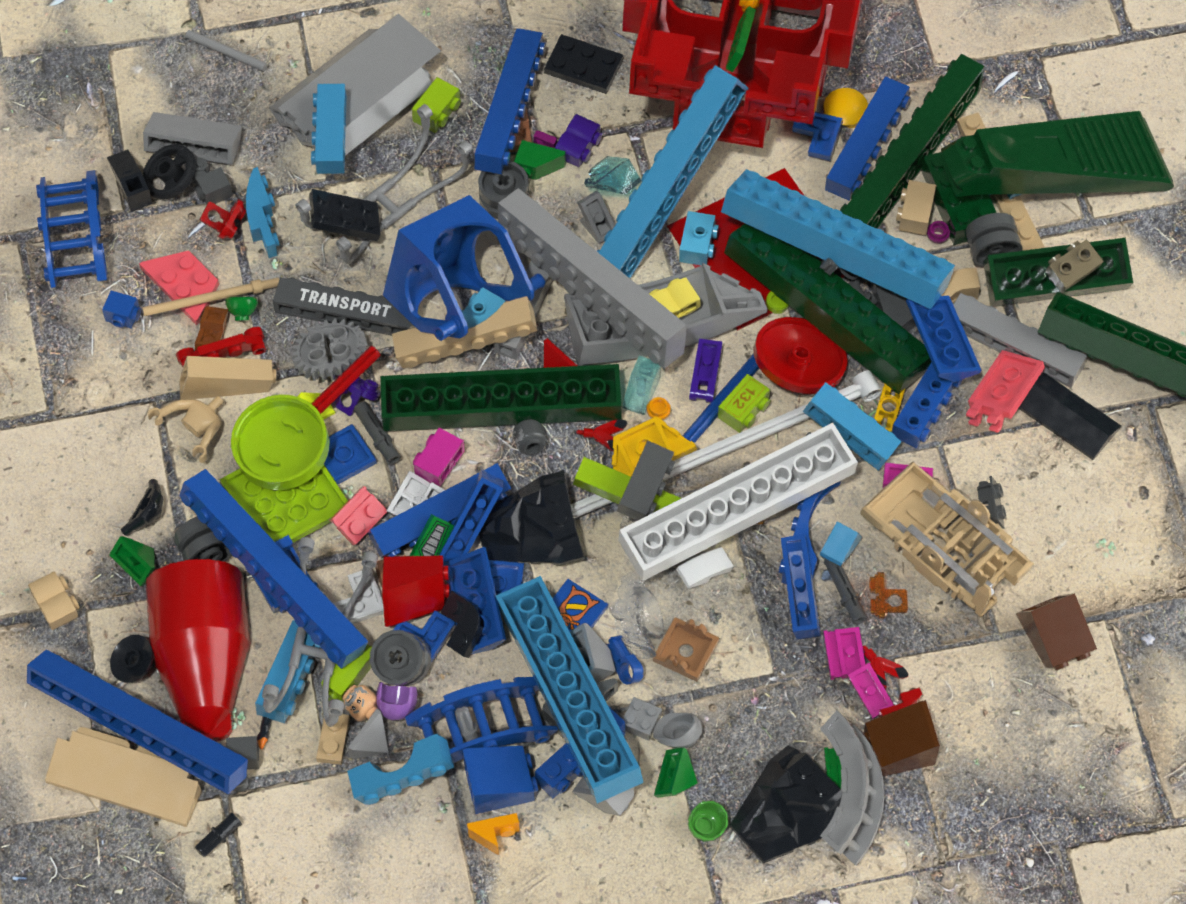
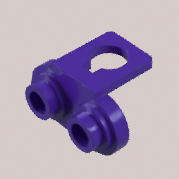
M358 377L332 405L348 416H351L361 396L372 401L378 399L380 395L379 385L375 381L369 379L364 381ZM349 391L352 393L350 396L352 403L349 407H346L342 404L341 397Z

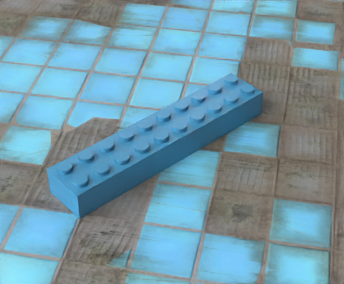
M716 65L706 73L704 77L705 82L702 87L694 92L689 108L681 113L676 129L671 130L668 134L666 145L656 153L653 166L643 174L642 183L638 190L632 192L629 197L630 203L625 210L623 209L619 213L615 227L607 232L604 238L605 243L600 250H597L600 255L630 279L745 96L746 90L749 89L739 79Z
M746 169L727 189L721 210L722 213L823 260L829 257L838 267L931 309L948 288L955 265L946 259L932 255L922 248L906 243L903 239L895 238L881 229L871 227L859 219H854L837 209L823 205L818 200H812L796 190H791L776 181L762 177L757 172Z
M541 576L496 595L500 612L596 803L598 804L644 783L640 766Z

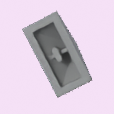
M379 709L375 710L348 746L349 756L352 759L389 753L382 713Z

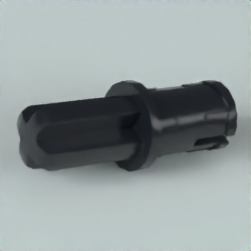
M230 813L219 825L210 828L211 832L195 846L197 852L201 856L206 857L221 842L225 843L226 838L242 825L240 820L233 813Z

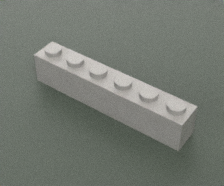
M960 293L953 304L967 337L998 352L1005 350L1043 361L1045 369L1042 374L1046 373L1072 388L1084 368L1087 355L1083 354L1082 351L1078 349L1072 350L1059 341L1046 339L1042 334L1038 333L1037 328L1029 327L1015 317L999 312L995 307L987 306L976 298Z

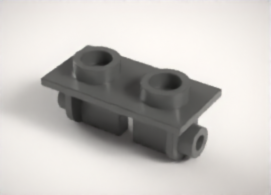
M989 476L990 483L987 481L979 482L977 487L978 499L983 504L988 503L986 507L990 512V519L994 523H998L1003 529L1005 528L1003 519L1007 517L1005 507L1001 505L1000 499L1003 497V489L1000 483H997L992 476Z

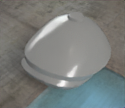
M669 713L657 722L653 731V737L659 743L669 747L689 748L698 741L702 733V724L698 717L692 713Z

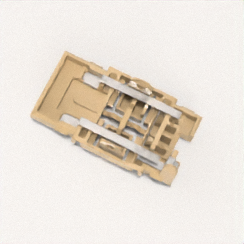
M911 462L871 499L860 512L879 531L881 530L891 540H894V548L896 550H899L901 547L904 549L902 555L914 565L915 570L934 586H939L945 592L951 589L953 591L951 594L953 599L958 597L970 608L975 609V613L980 617L997 603L994 588L1001 580L1006 578L1015 586L1034 564L1024 553L1011 544L1013 538L990 519V512L983 503L976 499L970 502L955 489L949 492L940 482L933 479L915 462ZM959 515H961V517L949 527L947 534L939 532L937 530L939 526L945 529L953 520H955ZM931 533L943 538L946 542L944 548L932 542L934 538L930 535ZM954 549L962 555L966 563L960 562L957 564L958 557H952L949 553ZM971 552L974 555L972 558L968 556Z

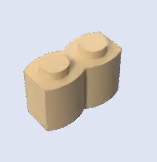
M54 571L28 584L30 592L51 630L78 617L76 610L80 607L74 595L69 597L65 591L69 587L63 576L58 577Z

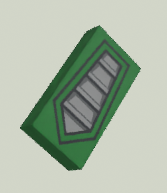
M431 514L410 556H439L454 525Z

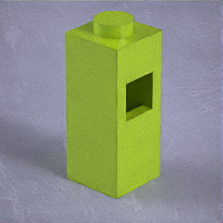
M367 644L364 653L342 669L335 664L333 675L329 681L328 700L337 699L344 703L342 698L346 691L353 685L358 686L372 668L370 664L372 646Z

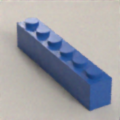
M886 76L884 77L826 177L825 191L850 201L853 191L857 187L860 188L862 186V178L871 171L873 159L877 160L882 151L881 145L883 142H888L892 133V126H897L899 123L901 110L907 109L911 97L908 96L909 86Z
M498 463L483 470L503 480V490L496 503L508 497L506 492L511 487ZM479 473L370 529L367 533L381 558L386 555L393 557L402 552L400 548L408 544L410 548L415 546L431 514L454 525Z

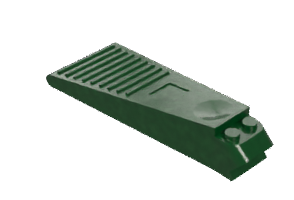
M1141 111L977 129L974 135L961 137L941 148L943 157L940 160L956 197L990 194L1169 191L1174 187L1173 179Z

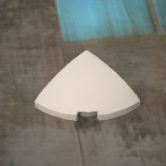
M409 471L386 511L397 516L445 490Z

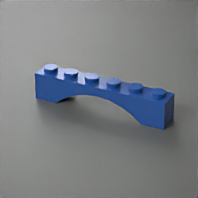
M841 481L798 502L797 510H800V515L793 519L791 531H795L793 536L806 535L812 580L816 570L817 557L812 549L809 538V521L820 501L829 492L840 486ZM782 559L778 573L782 574L781 583L787 584L784 560Z

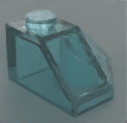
M606 156L589 170L590 178H587L584 184L588 188L628 195L642 181L628 158Z

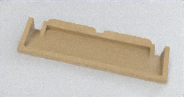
M80 727L76 732L72 731L69 741L57 738L45 782L184 827L188 826L202 792L199 782L189 779L191 774L141 746L136 750L130 749V744L127 740L86 727Z

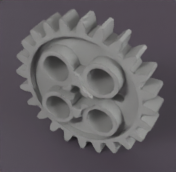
M334 318L332 323H328L326 319L321 326L319 323H315L316 328L307 327L308 333H300L301 339L294 340L296 345L291 347L293 351L291 357L299 374L304 373L306 379L312 376L313 381H316L319 377H321L323 382L327 377H331L333 381L335 375L340 376L367 350L368 344L364 331H361L359 325L354 326L352 321L347 324L345 319L340 323L337 322L336 318ZM327 337H329V341H330L329 347H330V352H331V355H332V363H330V360H329V355H330V354H329V348H328L327 340H326Z

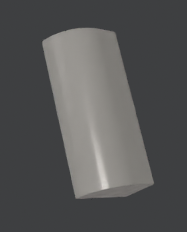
M153 112L143 131L144 151L156 152L164 146L179 144L188 148L193 153L195 159L203 158L206 161L232 165L238 153L242 126Z

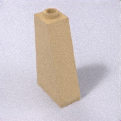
M187 356L179 378L180 400L269 392L272 383L276 382V369H272V360Z

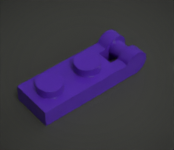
M699 338L689 400L703 399L708 403L713 401L722 351L721 341ZM699 385L708 386L707 390L698 389Z

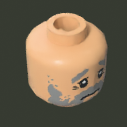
M353 685L342 698L344 710L358 722L365 721L366 719L369 720L375 710L378 709L376 694L365 685Z

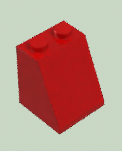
M443 555L384 557L382 595L385 627L442 610L445 598H448L450 595L449 584H445V580H449L448 565L443 563Z

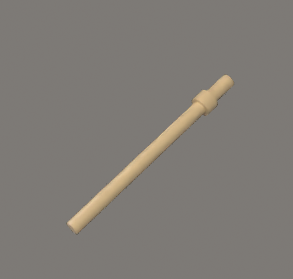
M279 278L264 281L257 279L250 281V284L142 307L143 316H149L248 293H253V295L263 293V290L277 287Z

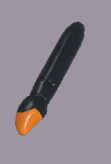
M263 716L260 732L257 735L258 747L260 749H263L269 739L268 733L272 719Z

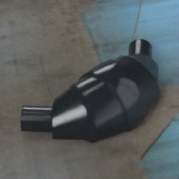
M156 479L149 480L148 488L142 500H140L129 522L121 528V532L125 536H128L134 530L150 525L161 516L164 499Z

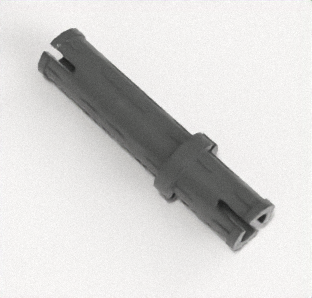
M367 402L358 403L353 410L373 439L374 447L381 452L388 465L396 464L401 456L393 446L392 438L382 429Z
M825 559L824 565H826L833 583L841 596L840 602L843 607H846L854 625L863 623L867 619V615L859 602L860 596L857 592H854L843 567Z

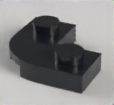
M451 591L441 613L456 622L457 626L446 646L461 656L469 658L483 631V627H480V615L478 612L480 608L458 592Z

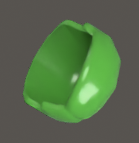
M715 801L700 802L689 814L688 829L695 838L703 842L714 841L726 830L728 826V813L721 804Z

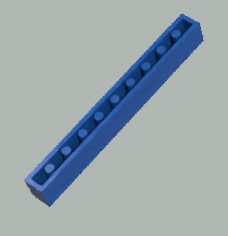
M206 469L183 482L179 495L182 502L196 513L198 519L211 529L216 539L225 544L232 556L240 560L247 572L254 575L261 583L263 589L278 601L279 606L294 618L296 624L310 635L312 641L327 653L328 658L333 663H336L342 669L364 653L368 640Z
M46 649L27 665V684L224 793L229 794L246 778L248 759L242 755L233 752L220 743L202 735L200 732L182 724L180 721L162 713L160 710L147 705L138 698L72 664L61 656Z

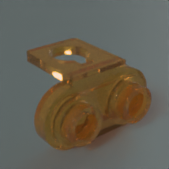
M877 572V574H874V577H869V591H874V594H876L875 599H870L871 614L878 616V619H884L885 613H907L906 589H885L884 572ZM896 595L901 598L902 604L898 607H892L889 603H885V599Z

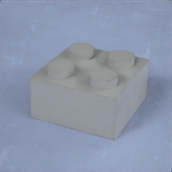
M633 697L623 717L625 731L649 741L657 722L662 716V708Z

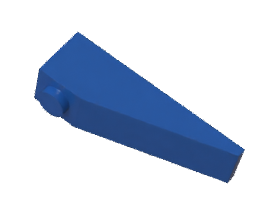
M483 470L480 471L439 556L443 555V563L465 555L470 551L503 490V480Z
M806 535L781 538L793 633L796 640L821 636Z

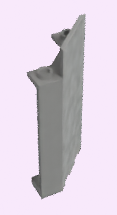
M397 14L379 29H368L272 104L269 109L280 126L290 127L302 145L312 146L315 151V145H312V131H316V126L312 124V113L317 112V107H313V93H317V84H345L347 96L346 156L428 89L432 84L429 72L422 68V66L440 53L441 50L400 14Z

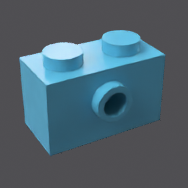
M688 211L679 250V262L702 266V263L707 264L708 258H713L715 244H712V239H717L719 225H715V215Z
M483 287L478 293H474L465 310H461L468 329L487 320L506 300Z

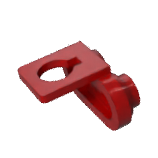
M237 199L230 212L212 202H208L199 220L218 231L217 237L223 240L227 237L232 239L238 228L235 226L234 221L236 219L241 221L246 213L244 201ZM212 210L218 212L223 222H212L208 218V212Z

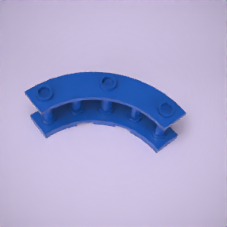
M96 170L86 171V178H82V181L48 186L46 178L41 177L40 184L36 185L41 207V217H37L39 231H43L47 260V267H44L45 280L50 281L51 288L56 287L57 277L92 273V275H97V281L107 280L108 273L103 243L98 244V237L101 236L100 231L102 230L100 213L97 209V205H99V187ZM83 190L82 193L56 197L48 196L50 194ZM81 202L88 206V210L82 214L49 218L48 207ZM77 223L90 225V234L84 238L51 242L50 227ZM87 246L88 248H93L94 261H90V264L61 268L54 267L52 251Z
M514 677V682L503 684L501 679L472 685L444 695V701L433 706L429 702L405 717L407 726L419 727L422 729L425 738L434 735L433 723L445 717L455 746L449 749L453 764L464 759L463 749L499 747L523 742H536L540 744L548 741L550 736L558 731L557 726H543L534 699L535 692L539 688L533 677ZM510 698L524 699L533 726L519 728ZM500 701L509 730L491 733L482 706L483 702ZM470 706L473 708L482 737L464 743L455 711L457 708Z

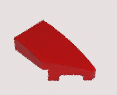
M920 687L900 693L899 704L881 709L879 717L917 703L922 696Z

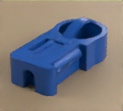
M622 635L610 637L608 640L609 644L606 645L611 651L615 671L620 680L626 685L640 682L644 673L642 664L634 654L631 655L621 639ZM629 665L631 666L633 672L632 678L630 677L628 670Z

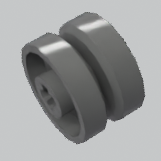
M509 161L508 166L504 165L502 174L485 171L480 173L478 178L480 205L495 219H498V203L516 189H521L529 196L528 175L524 168L515 162Z
M1007 213L987 214L975 219L966 227L965 235L971 247L970 253L975 265L984 267L983 261L987 255L1022 251V243L1017 234L1018 229L1013 216Z
M197 516L182 524L173 536L179 552L183 553L184 561L211 559L226 562L232 556L225 544L216 539L211 529L202 523Z
M391 630L383 633L374 641L370 651V664L373 672L380 680L396 686H411L419 683L427 675L431 666V652L428 644L420 636L403 630Z

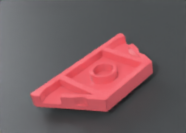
M189 250L139 263L140 269L172 301L214 292L219 286L218 279ZM210 302L180 309L197 326L200 323V317L205 307Z

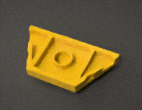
M656 416L613 436L614 453L612 455V466L614 470L632 476L647 440L673 451L674 454L671 459L673 461L696 451L697 447L694 442L684 438L680 432L673 427H669L666 425V422Z

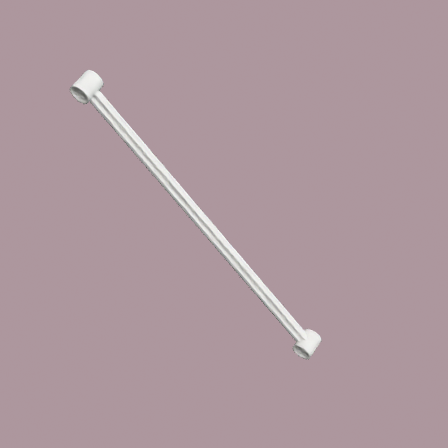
M869 370L857 374L852 380L853 385L839 390V393L849 401L861 397L864 402H870L878 398L882 393L880 386ZM808 404L674 460L675 464L670 475L665 473L662 481L809 419L810 417L803 412ZM594 494L571 504L574 519L610 504L612 501Z

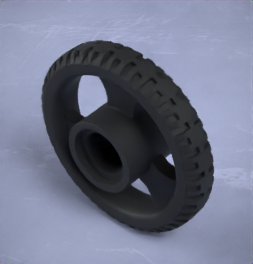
M179 144L167 145L156 151L148 159L142 174L149 188L150 195L157 199H171L186 190L188 185L191 184L190 182L193 180L196 172V159L188 148ZM173 154H176V157L174 158V160H173L172 158H170L169 156H170V155H173ZM186 163V169L184 171V169L181 166ZM154 177L160 178L165 183L163 190L154 188L152 183Z

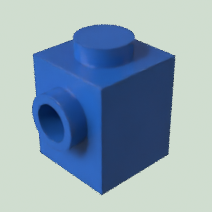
M112 290L102 309L105 321L119 328L127 327L132 329L134 322L138 321L141 315V308L136 297Z

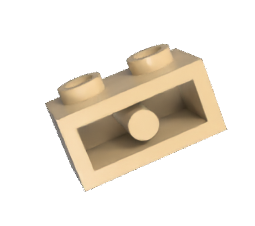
M909 180L908 187L902 189L900 201L904 202L903 208L898 207L896 221H900V231L921 235L927 234L936 185Z

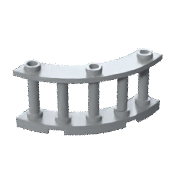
M837 710L820 730L831 742L841 762L842 797L840 805L836 808L830 823L820 836L840 855L843 853L857 866L870 848L881 822L884 807V780L877 755L867 738L855 725L851 726L847 719Z

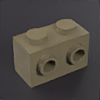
M1087 239L1082 243L1077 240L1067 248L1068 253L1062 257L1060 254H1057L1048 261L1050 265L1045 272L1061 293L1096 270L1104 262Z

